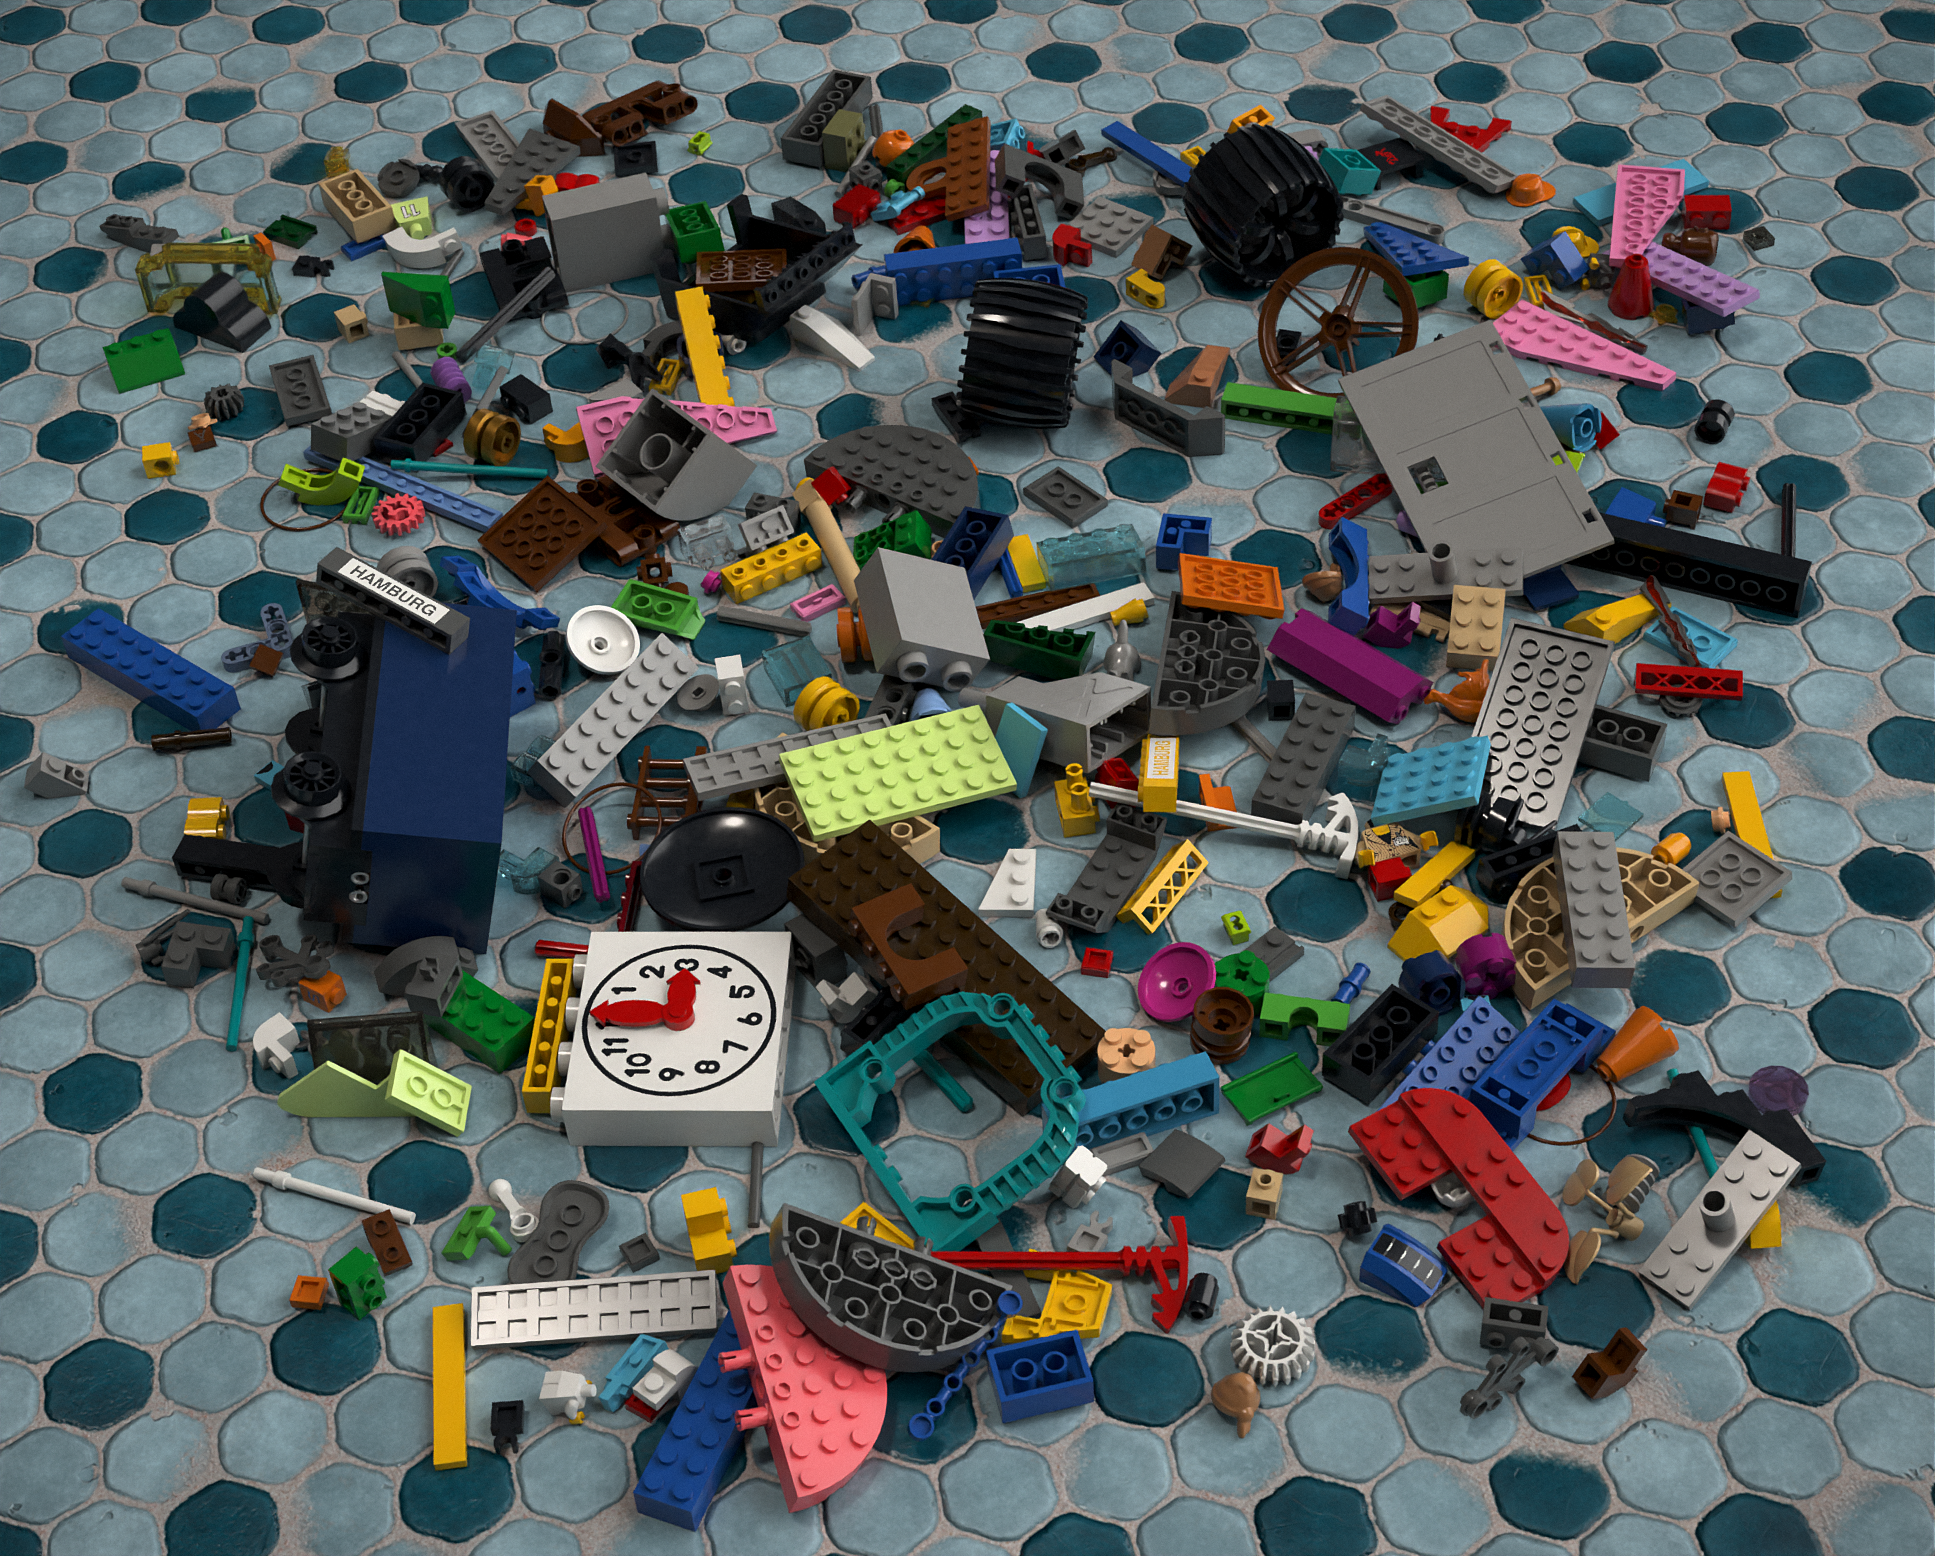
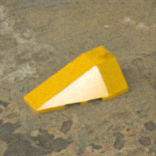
M1653 590L1649 591L1651 596L1654 598V600L1657 602L1661 610L1664 612L1665 610L1661 604L1659 595ZM1641 593L1583 611L1564 623L1563 628L1568 631L1615 641L1616 644L1660 613L1645 595Z

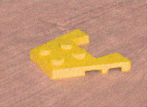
M1029 1249L1028 1252H1039V1251H1036V1250H1034V1249ZM1023 1270L1026 1277L1052 1281L1041 1317L1034 1319L1016 1315L1013 1318H1007L1002 1331V1343H1020L1076 1329L1080 1339L1100 1337L1112 1295V1284L1081 1270L1077 1272L1071 1270Z

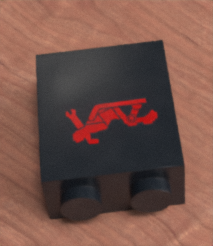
M1400 137L1357 150L1381 170L1374 187L1377 191L1381 190V176L1390 172L1406 168L1415 179L1423 177L1424 158L1408 141Z

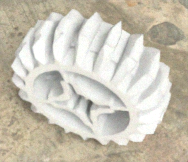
M1271 1305L1266 1312L1257 1307L1255 1315L1247 1312L1244 1320H1238L1236 1329H1233L1231 1334L1230 1351L1233 1354L1234 1365H1239L1240 1372L1248 1373L1253 1379L1259 1378L1262 1386L1266 1381H1272V1384L1276 1387L1278 1381L1281 1380L1286 1385L1291 1381V1377L1299 1380L1301 1372H1307L1310 1363L1314 1359L1315 1340L1312 1337L1311 1327H1306L1304 1318L1297 1319L1295 1311L1285 1314L1283 1306L1279 1312L1273 1311Z

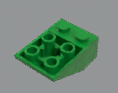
M917 510L903 514L897 519L883 523L872 530L855 536L853 557L860 571L878 547L931 560L932 529Z

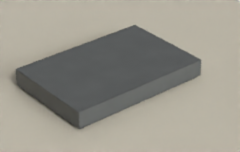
M502 365L498 368L473 415L478 410L489 407L509 369ZM466 427L462 433V438H464Z
M1059 466L1023 488L1024 496L1072 529L1108 506V499Z

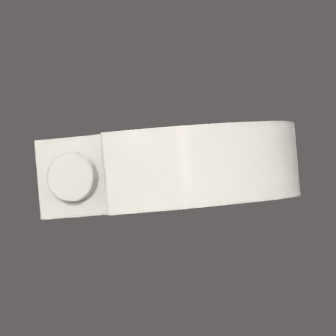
M403 227L383 235L386 246L394 260L409 268L422 269L446 263V256L459 249H463L454 227L432 238L423 240L409 237Z

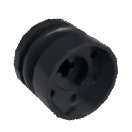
M1480 793L1478 805L1459 809L1456 819L1455 842L1464 844L1467 841L1469 847H1475L1480 838H1482V851L1493 854L1503 850L1500 842L1506 834L1505 829L1509 825L1518 802L1498 797L1491 807V794L1484 793L1481 796Z

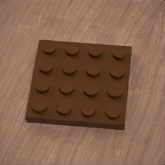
M786 249L697 252L696 288L702 287L703 290L712 293L724 291L727 294H733L744 290L754 293L756 287L762 288L767 284V279L771 280V276L777 277L782 273V268H786Z
M546 476L477 541L485 550L537 593L608 526L599 516L549 476Z

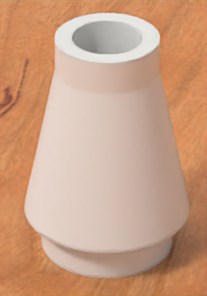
M1040 909L1035 914L1036 940L1044 947H1055L1062 940L1063 930L1054 918L1046 915L1047 909Z

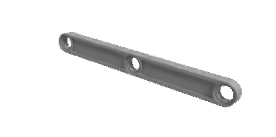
M1340 195L1344 204L1342 213L1346 219L1369 226L1374 222H1382L1435 244H1440L1444 240L1445 229L1440 224Z

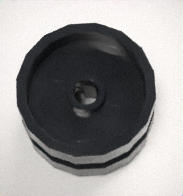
M460 156L452 159L444 166L439 177L441 191L457 209L463 212H474L482 209L495 186L490 174L476 159L470 156Z

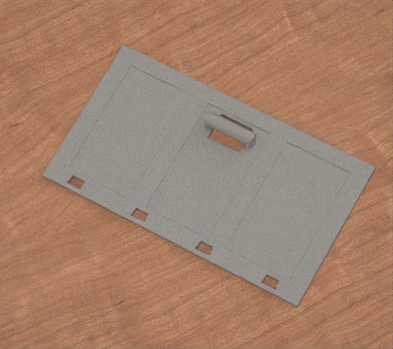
M1491 320L1338 379L1354 414L1426 553H1428L1430 545L1439 540L1450 542L1454 547V551L1522 547L1524 579L1614 544V538ZM1498 345L1501 353L1494 355L1491 347ZM1526 399H1528L1532 406L1528 409H1524L1521 404ZM1559 455L1563 464L1556 466L1552 458ZM1435 459L1448 484L1438 487L1428 468V461ZM1413 468V472L1424 491L1423 494L1420 493L1408 469ZM1591 512L1595 521L1587 523L1583 515Z

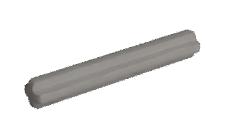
M720 606L716 614L719 621L804 637L810 636L812 631L810 622Z
M1244 715L1230 723L1270 764L1277 749Z

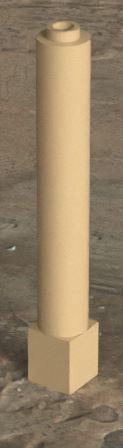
M808 479L792 495L795 501H799L800 511L807 516L854 613L858 614L860 604L854 579L859 574L860 569L831 512L832 505L828 506L812 486L811 482L813 480Z

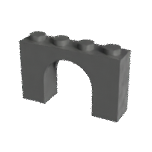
M1005 143L1003 144L995 158L996 191L1016 198L1025 183V178L1032 179L1045 186L1051 192L1054 198L1055 214L1070 220L1078 216L1084 206L1081 173Z

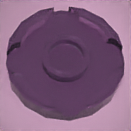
M1784 1066L1760 1068L1752 1075L1748 1085V1097L1763 1114L1768 1111H1778L1787 1108L1792 1116L1797 1115L1805 1108L1809 1096L1808 1084L1804 1078L1796 1071Z

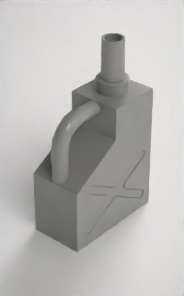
M1102 672L1048 683H1040L1018 676L990 693L967 687L963 688L958 696V704L963 708L979 705L995 737L1005 705L1007 703H1014L1048 729L1039 756L1040 759L1066 767L1069 764L1077 763L1082 766L1083 772L1090 773L1101 766L1105 760L1116 757L1147 737L1151 713V687Z

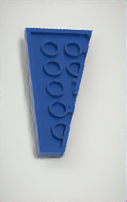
M1382 222L1371 223V226L1364 227V236L1403 276L1469 266L1468 256Z

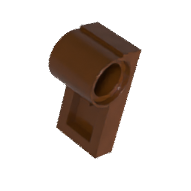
M390 1209L361 1220L368 1242L375 1253L384 1277L413 1265Z

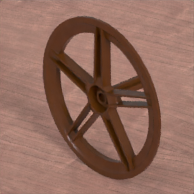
M1335 247L1312 253L1289 267L1277 279L1264 301L1258 324V345L1264 366L1273 381L1284 391L1347 400L1344 392L1325 393L1310 389L1294 379L1289 372L1331 345L1336 349L1342 376H1347L1342 352L1345 351L1348 352L1352 373H1355L1357 369L1352 349L1354 345L1359 346L1360 344L1357 338L1401 337L1394 357L1414 350L1419 331L1416 299L1410 285L1400 271L1389 261L1373 252L1353 247ZM1340 265L1356 266L1338 310L1334 313L1328 311L1296 287L1305 278L1322 269ZM1364 268V272L1361 277L1358 288L1356 290L1350 308L1346 307V304L1349 300V297L1352 293V290L1355 286L1361 269ZM1370 271L1384 279L1394 291L1402 311L1403 323L1354 321L1353 316ZM1292 290L1322 311L1323 314L1320 317L1316 316L1290 294ZM1289 298L1320 324L1322 329L1318 334L1281 359L1276 342V327L1281 308L1285 300ZM1362 327L1402 328V332H1362ZM1319 341V346H1317L1304 356L1300 357L1287 367L1284 366L1286 363H1288L1293 358L1298 356L1300 353L1305 351L1307 348L1312 346L1314 343Z

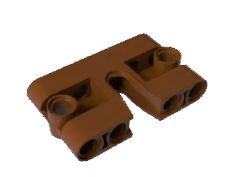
M657 80L584 113L582 117L593 127L595 132H599L603 136V143L609 142L615 146H623L648 134L644 128L643 119L668 125L695 112L698 101L694 96L682 91L680 84H667Z
M606 474L601 475L595 480L583 479L576 485L577 493L570 492L572 496L605 521L608 527L590 544L619 567L640 556L645 557V555L655 554L658 546L681 533L677 520L668 519L657 514L644 503L639 504L635 496Z

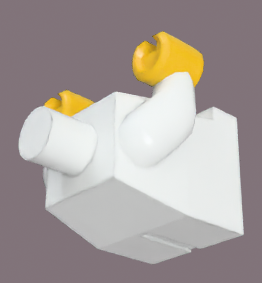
M550 1371L545 1374L539 1400L551 1415H560L561 1412H565L571 1425L583 1424L584 1421L581 1419H584L585 1415L582 1411L577 1410L584 1408L586 1397H595L597 1390L595 1384H592L590 1380H585L582 1374L567 1371Z

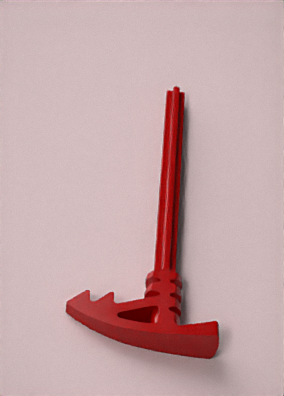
M1184 1216L1169 1217L1168 1232L1173 1246H1166L1165 1252H1161L1159 1246H1152L1150 1252H1147L1145 1246H1137L1136 1252H1132L1130 1246H1123L1118 1252L931 1251L932 1257L967 1270H1118L1123 1273V1276H1129L1131 1270H1135L1137 1276H1144L1145 1271L1149 1270L1160 1293L1152 1294L1151 1305L1160 1311L1152 1314V1322L1166 1334L1170 1332L1180 1314L1188 1281V1242ZM1164 1270H1176L1178 1272V1288L1176 1290L1171 1288Z

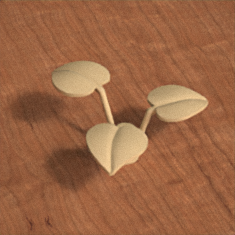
M1634 1157L1622 1159L1608 1178L1610 1188L1606 1191L1607 1202L1610 1205H1617L1619 1209L1612 1208L1589 1190L1599 1178V1168L1592 1160H1582L1564 1186L1562 1196L1563 1201L1567 1205L1575 1206L1587 1195L1609 1212L1606 1223L1609 1225L1610 1230L1591 1228L1588 1233L1581 1230L1569 1242L1564 1269L1569 1279L1576 1285H1578L1581 1275L1592 1263L1600 1249L1601 1237L1599 1234L1609 1235L1615 1239L1621 1235L1629 1241H1634L1642 1233L1644 1227L1643 1220L1636 1217L1621 1202L1653 1171L1651 1167Z

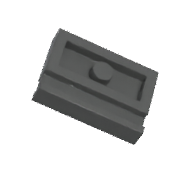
M1275 926L1245 949L1252 951L1256 957L1267 965L1270 973V982L1304 955V947L1296 945L1295 940Z

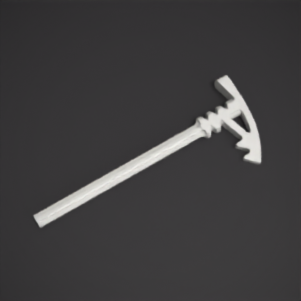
M1091 782L1088 796L1143 808V802H1138V791ZM1344 793L1329 798L1325 820L1330 821L1325 829L1319 823H1314L1310 826L1308 821L1302 820V823L1294 825L1177 800L1176 812H1165L1293 839L1297 843V847L1301 848L1307 845L1308 849L1316 850L1320 848L1321 852L1329 853L1332 850L1334 855L1340 856L1335 877L1348 879L1358 840L1357 816L1351 802ZM1341 827H1346L1347 833L1339 832Z

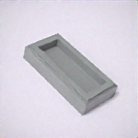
M1145 1132L1089 1149L1093 1153L1092 1157H1098L1107 1165V1170L1103 1173V1177L1140 1165L1154 1151Z

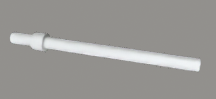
M256 1167L253 1172V1178L272 1183V1186L278 1189L287 1190L289 1188L374 1214L390 1209L395 1220L408 1224H413L416 1217L414 1212L300 1180L284 1171L278 1170L273 1172Z

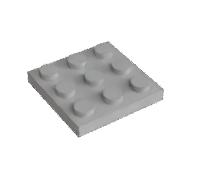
M1099 196L1067 225L1081 229V241L1092 244V249L1117 258L1144 234L1151 224L1153 225V217Z
M1730 831L1723 834L1682 869L1700 882L1694 901L1734 928L1792 880V871Z

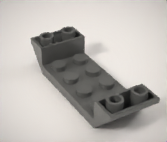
M1115 359L1111 361L1112 401L1116 420L1187 457L1222 455L1225 452L1224 414L1205 406L1197 414L1193 415L1134 385L1133 368Z
M1117 802L1106 819L1107 834L1068 894L1058 893L1046 910V915L1094 933L1109 932L1117 920L1116 915L1131 898L1156 858L1167 824L1166 817L1151 812H1143L1142 809Z

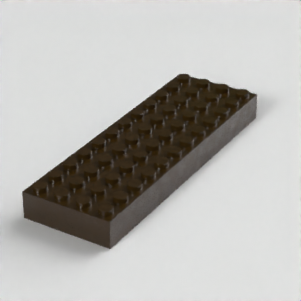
M870 819L788 878L786 898L837 943L879 984L886 988L890 994L889 984L878 975L876 964L872 958H868L865 955L862 943L858 937H854L851 934L848 921H850L851 908L911 883L925 903L922 921L891 934L887 938L890 948L903 958L923 960L954 947L968 967L965 985L908 1009L912 1014L918 1013L925 1007L924 1005L940 999L943 995L948 996L965 991V993H984L992 998L998 993H1007L1015 999L1019 1006L1025 1003L1034 1015V1018L1030 1021L1034 1026L1041 1024L1050 1037L1046 1040L1048 1045L1052 1047L1056 1044L1066 1059L1062 1063L1066 1068L1071 1065L1076 1072H1079L1098 1056V1045L1106 1031ZM1009 1009L1003 1011L1001 1015L1006 1014ZM982 1023L962 1025L939 1038L1023 1116L1043 1101L1041 1098V1086L1044 1078L1014 1038H998Z

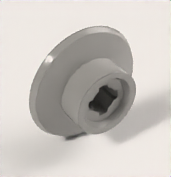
M701 674L686 681L677 694L679 706L686 710H696L699 712L711 708L719 692L717 678L713 675Z

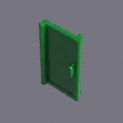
M1295 1051L1221 1086V1093L1243 1117L1246 1126H1249L1254 1121L1314 1092L1322 1091L1323 1085L1298 1058V1053Z

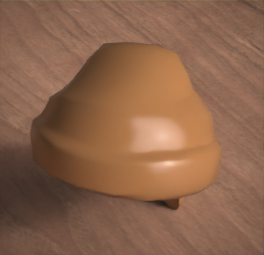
M1334 563L1331 564L1330 571L1309 573L1302 579L1304 588L1308 589L1311 594L1323 602L1335 600L1342 591L1343 577L1340 573V566Z
M1243 1372L1231 1373L1213 1385L1211 1400L1218 1410L1237 1418V1435L1240 1438H1244L1250 1432L1251 1420L1259 1407L1261 1400L1260 1391L1251 1375Z

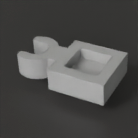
M1094 1211L1090 1216V1226L1087 1227L1083 1224L1079 1226L1067 1245V1252H1102L1108 1243V1235L1106 1234L1110 1233L1113 1228V1218L1109 1216L1105 1223H1098L1099 1212Z

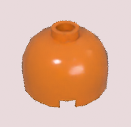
M888 130L879 136L874 144L872 154L874 158L877 155L880 159L879 163L886 167V165L915 143L903 130Z

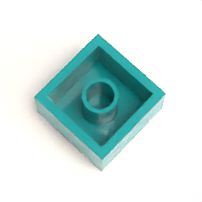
M1323 148L1318 160L1330 175L1340 195H1345V193L1358 196L1372 194L1381 170L1356 149Z

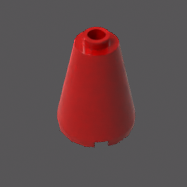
M1632 254L1624 260L1608 298L1607 306L1612 309L1611 313L1621 319L1636 320L1637 316L1644 315L1643 318H1645L1653 311L1654 298L1647 258L1641 254Z

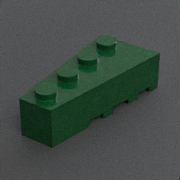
M991 620L983 636L990 657L989 661L1041 676L1063 680L1083 675L1093 654L1096 632L1086 631V635L1075 634L1074 629L1064 628L1063 632L1048 630V626L1038 625V627L1025 628L1024 623Z

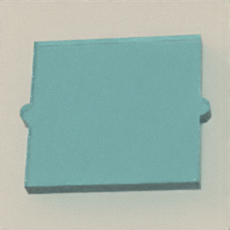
M1607 792L1578 817V821L1591 828L1593 832H1614L1616 842L1639 822L1644 814L1630 806L1628 801H1622Z

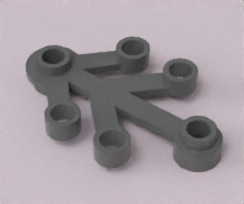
M308 935L301 939L300 951L295 953L284 948L280 936H268L259 942L262 954L267 956L268 959L279 957L285 961L261 964L256 968V972L260 980L271 978L275 987L284 986L290 981V978L299 976L320 979L327 974L331 967L329 960L326 958L334 953L333 946L330 941L319 943L316 935ZM316 949V955L310 957L311 951Z
M1522 1336L1518 1337L1509 1347V1351L1513 1355L1508 1362L1499 1354L1494 1355L1487 1362L1486 1369L1489 1371V1374L1477 1390L1471 1389L1463 1395L1460 1400L1462 1404L1460 1412L1464 1416L1476 1419L1486 1409L1489 1411L1494 1410L1503 1399L1497 1391H1510L1511 1393L1519 1391L1525 1383V1379L1519 1373L1535 1361L1542 1367L1546 1366L1556 1357L1559 1348L1550 1339H1544L1543 1337L1537 1338L1532 1345ZM1528 1351L1531 1352L1530 1354H1528L1526 1357H1524V1358L1521 1360V1358H1522Z

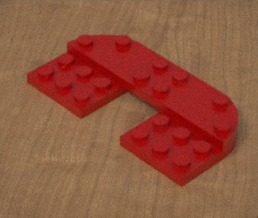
M1413 1089L1400 1094L1398 1101L1349 1126L1348 1133L1400 1201L1454 1172L1487 1214V1216L1443 1239L1437 1245L1438 1251L1483 1309L1485 1297L1525 1302L1545 1290L1557 1278L1569 1249V1233L1565 1220L1556 1205L1494 1127L1470 1101L1460 1095L1442 1089Z

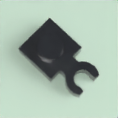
M299 255L292 267L294 276L315 277L316 274H320L323 277H330L329 269L334 270L335 267L332 260L321 261L320 257Z
M523 1400L492 1402L490 1430L492 1436H496L493 1445L497 1455H501V1447L506 1443L511 1444L513 1454L519 1451V1443L515 1434H524L525 1405Z

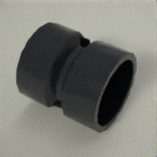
M1719 399L1707 402L1694 429L1699 440L1707 444L1722 442L1734 419L1735 412L1733 407L1726 401Z

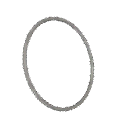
M583 289L566 294L568 297L579 293L596 292L618 299L625 308V318L622 324L611 333L612 335L618 333L628 320L629 310L627 304L614 293L599 289ZM547 311L541 316V326L544 332L552 339L572 345L592 344L603 341L608 336L589 341L560 339L552 335L545 327L544 318Z

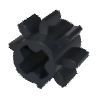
M1365 1201L1343 1205L1344 1213L1338 1214L1341 1229H1348L1350 1236L1372 1231L1371 1223L1377 1222L1375 1208H1367Z

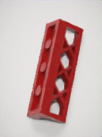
M1636 663L1634 674L1635 693L1742 701L1743 671ZM1673 684H1683L1680 687L1671 686Z

